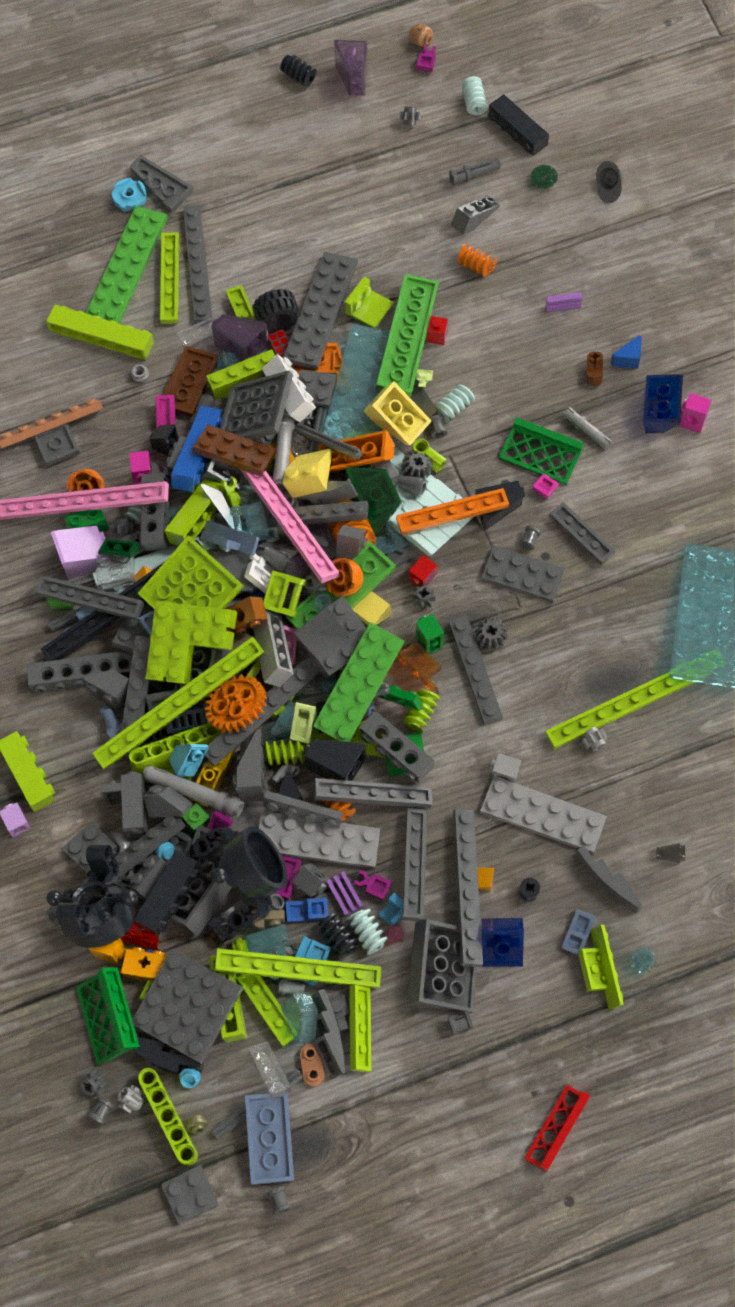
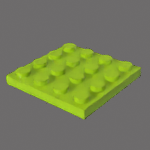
M187 536L138 594L154 609L156 601L225 609L242 590L244 585L190 536Z

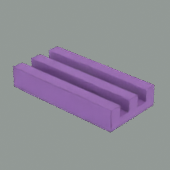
M582 292L548 296L546 298V312L581 308Z
M344 871L340 875L328 879L327 884L345 917L363 908V904ZM341 879L344 880L357 906L354 907L351 899L349 898L346 890L344 889L340 881ZM335 882L350 907L348 911L333 885Z

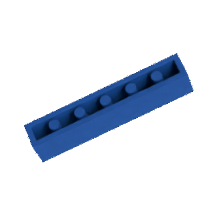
M200 406L171 473V488L193 492L195 486L199 485L200 474H204L205 462H209L210 458L193 453V446L207 424L220 428L223 419L221 409Z

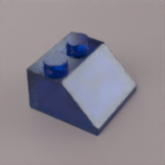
M481 918L482 967H523V918Z

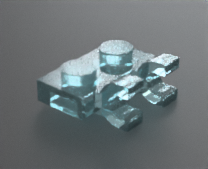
M285 924L246 936L249 952L265 954L275 950L276 955L287 956L285 946L291 945Z

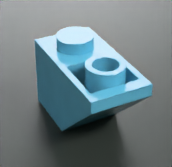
M176 745L169 758L176 776L194 777L209 748L208 745Z

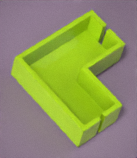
M156 601L145 679L188 684L190 682L194 646L232 651L234 633L227 631V627L235 629L237 612L230 609Z

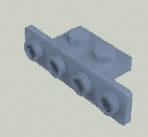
M206 521L200 538L208 541L207 545L218 548V545H220L219 549L230 552L231 549L250 555H255L259 541L257 536L211 521Z

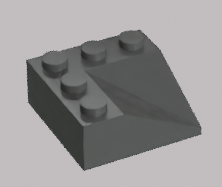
M342 596L294 632V635L328 681L344 670L366 627Z
M256 729L240 744V750H237V762L240 763L237 766V775H233L235 793L244 802V806L263 805V798L266 792L264 741L261 729Z

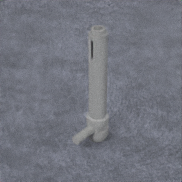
M284 409L279 433H277L273 482L279 490L285 489L283 480L285 469L289 466L291 439L295 426V419L288 414L286 409Z
M146 766L142 776L146 781L161 787L170 786L179 794L212 806L216 811L223 813L229 818L230 816L238 817L243 810L244 802L240 801V798L236 796L230 797L226 792H217L154 766Z

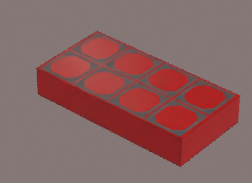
M281 329L267 335V339L275 355L278 354L283 358L290 341L284 330Z

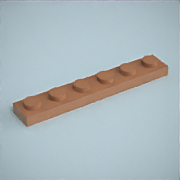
M89 399L85 401V405L80 407L74 405L69 407L67 412H56L51 415V418L46 420L44 418L34 421V425L20 426L17 428L18 431L13 433L10 431L0 435V446L4 448L103 409L99 399Z

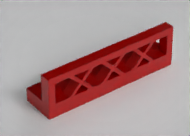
M567 1084L524 1159L547 1173L591 1095L584 1091L581 1093ZM569 1091L579 1097L575 1105L567 1107L564 1098ZM561 1103H563L564 1108H559ZM573 1109L569 1115L568 1110ZM565 1111L566 1122L556 1125L555 1113ZM551 1120H552L553 1126L548 1127V1125L550 1124V1122H551ZM562 1127L561 1131L558 1134L557 1128ZM554 1129L555 1141L545 1144L544 1132ZM540 1139H541L542 1145H538V1146H537V1144L539 1143V1141H540ZM551 1146L550 1150L547 1153L546 1147ZM535 1149H544L546 1157L542 1164L530 1157Z

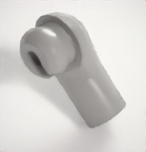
M295 764L282 765L271 780L279 785L284 779L286 772L290 773L292 777H296L300 773V768Z
M116 831L110 835V840L119 846L118 854L130 846V841L123 832Z

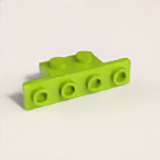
M602 924L590 931L594 948L581 949L578 951L587 992L604 990L609 1010H614L623 1005V995L618 983V975L608 942V934L605 925Z

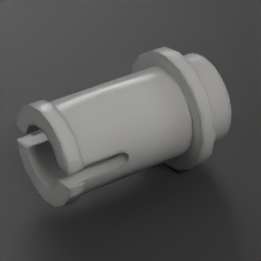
M287 979L280 981L279 992L282 995L286 993L304 996V983L289 982Z

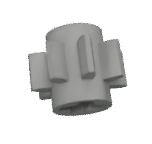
M593 727L584 733L585 738L582 742L586 749L592 748L593 751H597L606 745L607 735L603 729L598 731L597 727Z
M133 1085L130 1088L124 1087L118 1094L117 1099L121 1102L118 1107L128 1113H131L132 1110L138 1111L144 1102V1098L141 1096L143 1091Z

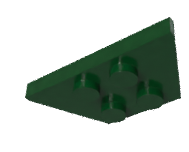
M347 467L345 470L358 493L359 501L368 502L367 519L374 535L378 534L402 504L387 469Z

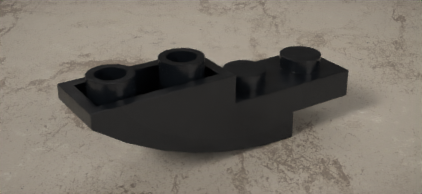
M136 1033L139 1047L133 1051L151 1065L179 1076L182 1068L190 1067L202 1072L204 1063L201 1064L189 1056L179 1055L180 1052L168 1049L165 1052L166 1046L161 1040L150 1036L149 1039L141 1038L142 1035Z

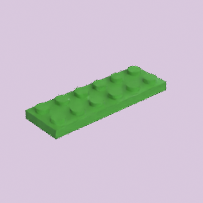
M371 541L366 544L365 549H362L357 557L352 559L361 567L363 572V583L359 591L352 596L344 597L352 609L397 569L396 565ZM328 589L321 591V595H313L312 593L296 607V617L287 615L286 618L298 630L341 597L334 596Z
M370 622L313 726L339 741L350 742L405 641Z

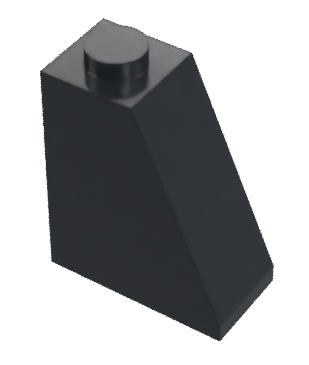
M519 481L475 489V495L504 488L509 502V508L479 515L483 530L490 528L522 505L525 491L523 487H520Z

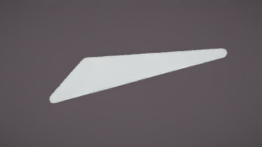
M202 484L201 487L230 527L239 530L222 492Z

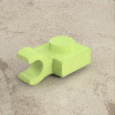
M418 369L415 379L419 382L418 387H426V383L433 379V370Z

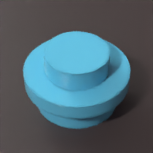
M165 842L155 850V854L164 861H167L173 856L174 845L170 842Z
M189 1067L180 1072L179 1079L184 1087L194 1088L199 1084L201 1075L198 1070Z

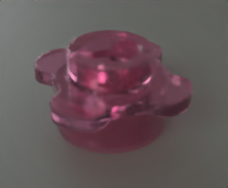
M393 924L389 928H385L388 939L395 943L397 941L403 942L402 939L405 932Z

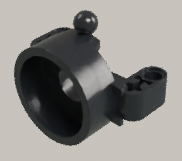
M249 826L240 832L233 831L229 827L214 828L197 838L193 845L197 855H214L220 851L223 857L218 863L219 867L215 868L211 873L212 880L218 884L226 881L228 886H233L239 891L244 902L243 906L229 914V926L236 930L248 928L266 918L270 910L269 905L273 904L270 895L284 888L288 879L284 860L270 837L259 828ZM240 916L242 917V923L239 921Z
M89 845L87 847L86 860L92 874L86 884H83L74 891L65 890L63 894L57 890H52L46 896V901L50 906H57L56 917L65 937H70L74 944L81 947L96 948L118 940L132 927L136 917L133 905L137 901V893L131 889L127 890L121 883L122 876H118L119 865L110 845Z

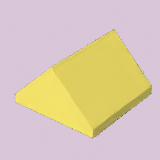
M372 591L353 608L359 619L367 625L370 622L377 625L392 615L390 604Z

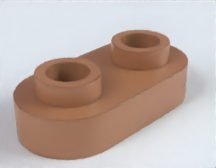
M306 1044L300 1051L303 1078L308 1086L318 1087L325 1078L323 1063L315 1045ZM313 1051L315 1054L310 1058L307 1056V1052ZM317 1072L318 1075L312 1079L310 1073Z

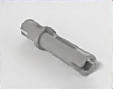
M571 407L564 413L563 417L573 423L577 430L583 431L604 450L611 445L612 440L591 425L586 417H582Z

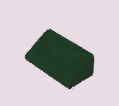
M105 539L98 554L132 558L139 554L142 549L138 542Z

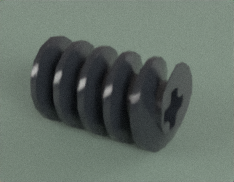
M286 55L280 64L282 72L305 87L311 85L317 74L315 68L307 65L305 61L302 62V59L297 58L296 55Z
M334 912L318 924V930L320 933H324V939H329L328 944L329 946H334L333 951L339 952L338 958L343 959L352 954L359 945H354L357 938L349 939L352 931L344 932L348 926H340L343 919L335 920L338 912Z

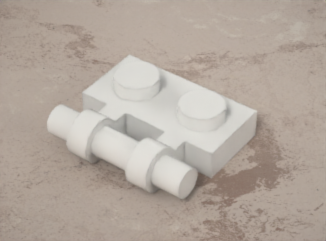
M257 554L250 555L249 558L252 561L248 563L244 577L266 594L272 570H277L265 562L266 560L262 556Z

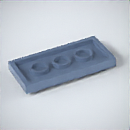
M288 1092L246 1095L245 1104L251 1184L293 1181L294 1170Z

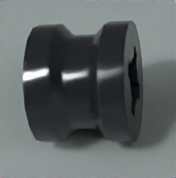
M534 878L524 879L519 889L521 898L528 902L536 900L540 892L539 882Z

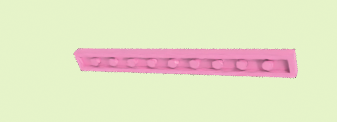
M241 470L319 581L324 583L337 578L339 571L265 471L261 477Z
M163 481L0 500V520L168 502L169 484Z

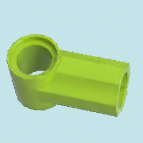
M417 439L414 441L412 453L415 454L418 451L422 455L425 452V457H430V462L433 463L432 470L436 473L440 472L447 460L429 447V443L426 440Z

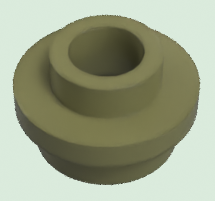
M196 1115L187 1120L188 1124L186 1127L187 1131L199 1134L205 1130L208 1123L204 1116Z

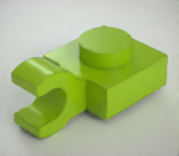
M231 476V483L227 485L225 480H221V485L224 488L223 495L229 509L236 512L241 510L239 504L241 499L239 494L234 491L237 486V480Z

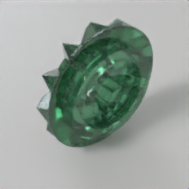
M539 165L531 172L533 185H537L538 188L544 187L547 189V187H553L557 183L558 173L549 165ZM547 174V178L542 180L541 178Z

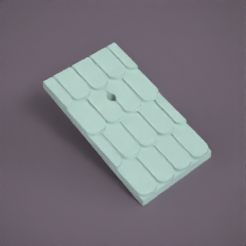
M394 446V458L390 459L399 475V479L401 475L403 476L401 464L406 455ZM374 463L366 464L361 468H372ZM431 474L425 479L426 489L422 495H415L397 485L396 490L402 504L387 524L400 533L396 515L462 499L459 494H455ZM473 517L403 534L402 536L430 557Z

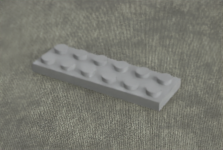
M497 776L493 777L480 811L481 814L579 849L585 846L591 854H594L607 818L605 815Z
M266 811L261 812L259 829L270 837L281 855L375 869L380 828L341 823L339 829L328 828L324 824L311 823L300 817H290L286 814Z

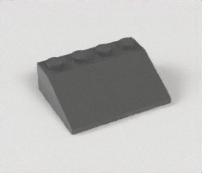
M195 851L192 852L189 857L198 861L200 874L189 885L190 889L187 896L181 898L176 914L171 915L169 921L197 937L233 887L228 886L226 881L221 884L215 883L211 878L212 871L219 867L218 863L223 858L220 852L207 856H199Z
M429 919L415 923L407 1005L427 1009L455 1012L468 1011V1013H473L477 967L461 966L459 926Z

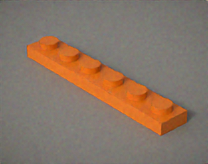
M504 488L399 514L396 515V521L400 533L403 535L509 508V502Z

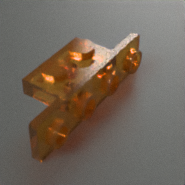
M417 641L405 651L400 649L397 656L403 667L408 666L412 676L416 680L420 679L426 690L438 695V687L430 678L441 670V666Z

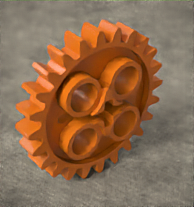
M240 674L237 679L234 675L231 681H226L219 689L214 690V694L208 695L211 700L205 702L208 705L205 711L207 712L206 717L209 719L208 721L216 730L220 729L223 733L227 730L231 733L235 729L236 732H239L240 727L246 729V724L253 725L252 720H258L257 714L263 713L261 707L266 706L264 702L267 699L265 696L266 691L255 677L251 679L247 675L244 678Z

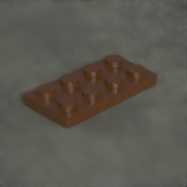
M185 346L163 395L175 396V412L190 417L194 415L201 394H204L208 385L206 376L214 372L219 361V355Z
M207 424L193 446V453L262 477L276 453V448Z

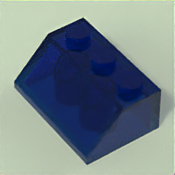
M683 374L646 375L643 415L645 433H665L680 424Z

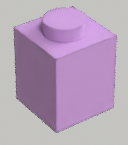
M18 803L8 804L0 811V815L12 837L31 828Z

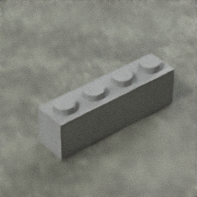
M265 610L268 620L261 622L260 626L253 628L255 639L265 652V654L259 657L265 683L281 687L292 676L293 668L282 617Z

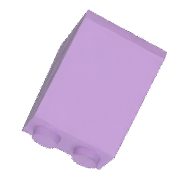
M97 526L51 532L61 563L69 580L111 565L109 558L112 556L98 554L105 541L103 531L99 532Z

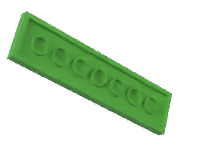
M138 206L134 208L85 314L96 315L108 321L113 320L118 324L121 323L168 220L167 214Z
M405 274L376 389L382 390L385 386L395 382L411 397L439 281Z

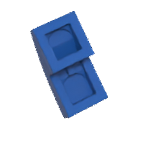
M309 898L306 901H287L284 903L286 923L318 921L328 916L327 898Z

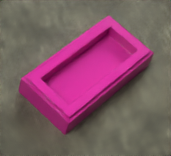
M155 396L156 430L159 425H175V396Z

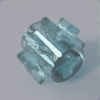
M223 351V355L218 356L216 363L217 367L222 370L239 363V360L235 357V353Z
M648 946L645 950L637 947L638 955H631V958L635 959L632 967L637 966L639 973L645 969L650 972V965L655 966L657 964L653 960L656 953L648 951ZM642 956L646 957V963H642Z

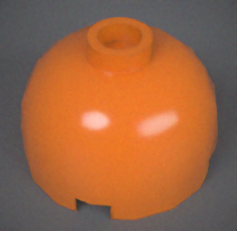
M80 469L71 474L66 487L69 492L105 488V484L101 475L95 470Z
M347 558L333 560L332 563L339 571V575L337 578L326 583L328 591L337 597L352 596L359 591L363 583L361 567L355 561Z

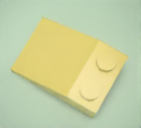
M395 382L385 386L363 411L376 425L383 430H387L389 434L407 446H410L431 422L425 413Z
M331 448L299 455L285 469L283 484L292 498L327 490L332 456Z

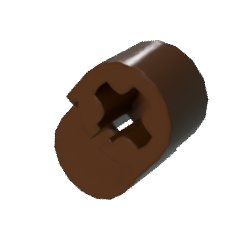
M590 352L587 355V383L591 386H598L603 382V354L600 352Z

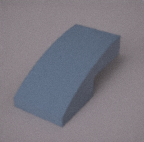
M577 909L561 948L578 955V951L585 946L596 916Z

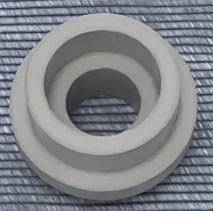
M136 365L131 371V377L136 382H143L149 376L148 369L143 365Z

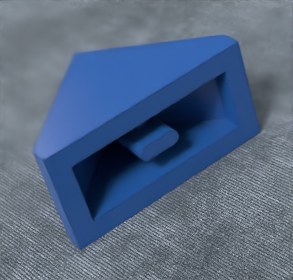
M640 335L612 354V366L639 367L642 337Z

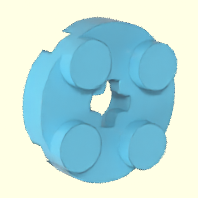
M131 178L117 182L115 189L112 190V198L115 205L124 212L134 210L136 206L144 205L146 203V190L143 183L133 181Z

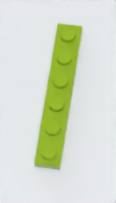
M179 232L161 233V324H175L179 322Z

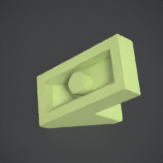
M296 702L290 739L309 744L313 723L317 718L316 707Z

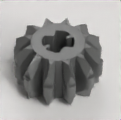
M418 451L415 454L409 452L402 460L401 470L403 471V476L421 477L423 480L428 478L433 467L430 457H425V452L422 455Z
M495 617L491 622L486 618L485 623L480 622L478 624L479 628L475 630V634L477 635L476 641L480 642L481 648L487 645L488 651L491 647L497 650L498 645H504V640L507 639L508 634L506 633L507 627L502 626V620L496 623Z

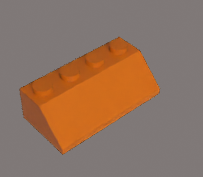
M384 430L340 440L360 449L362 456H360L359 460H355L332 449L329 472L393 459L395 444L388 431ZM322 444L318 445V451L329 449Z

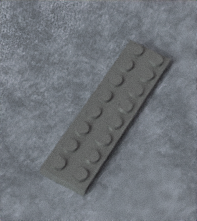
M324 252L284 357L290 360L292 365L318 370L358 264L357 258Z

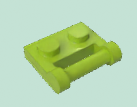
M272 570L263 602L265 609L296 617V607L302 586H305L306 580ZM293 582L295 586L289 607L284 608L283 604L289 583Z

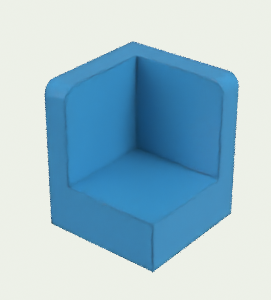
M393 893L389 898L388 905L379 914L380 918L393 929L402 920L403 899Z

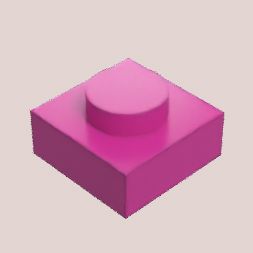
M543 473L533 485L532 490L548 499L558 487V482Z

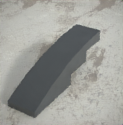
M585 846L577 849V858L602 888L635 913L640 912L642 904L621 872L613 875L603 859L595 862Z
M322 989L307 999L315 1014V1017L310 1019L318 1036L313 1043L330 1080H333L345 1073L344 1053L333 1008L325 989Z

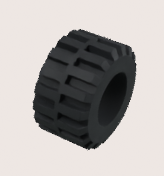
M287 289L267 291L265 294L260 295L252 305L258 328L262 332L274 333L281 329L285 331L294 326L300 317L295 296Z

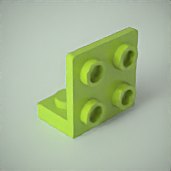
M363 277L346 299L345 313L375 329L392 308L393 301L372 291L370 279Z

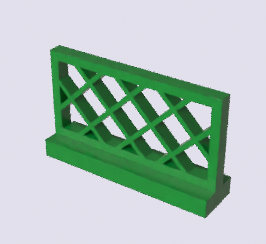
M516 417L499 459L541 476L544 473L556 482L567 485L576 463L584 450V443ZM515 432L522 434L525 440L515 443L513 439ZM538 440L541 447L532 450L529 442ZM526 443L529 451L519 454L517 446ZM556 447L558 453L548 456L546 448ZM512 448L517 453V456L513 458L505 456L507 450ZM543 450L546 458L537 461L534 453ZM567 453L574 454V459L566 463L563 455ZM531 454L534 462L528 465L523 463L522 458ZM560 456L563 464L553 467L551 459ZM548 461L551 469L547 471L540 470L538 464ZM565 467L567 471L565 479L558 477L555 471Z
M118 967L101 968L95 976L76 987L97 1066L109 1062L128 1050H134L139 1047ZM99 981H100V985H101L102 990H100V989L97 988ZM87 987L91 989L88 998L84 990ZM96 993L100 995L97 1004L93 1002ZM104 1001L106 1003L107 1010L103 1008ZM92 1007L96 1009L94 1017L90 1013ZM101 1013L105 1014L103 1024L99 1022ZM110 1021H111V1025H112V1030H111L110 1028H108V1025H109V1022H110ZM97 1026L101 1028L99 1038L96 1035ZM106 1032L111 1035L108 1043L104 1041ZM115 1040L117 1043L118 1050L114 1048ZM102 1046L106 1048L104 1058L101 1054Z

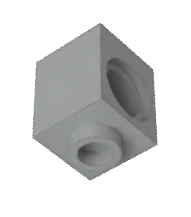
M499 753L497 759L493 758L490 770H493L492 777L497 776L515 783L521 766V760Z

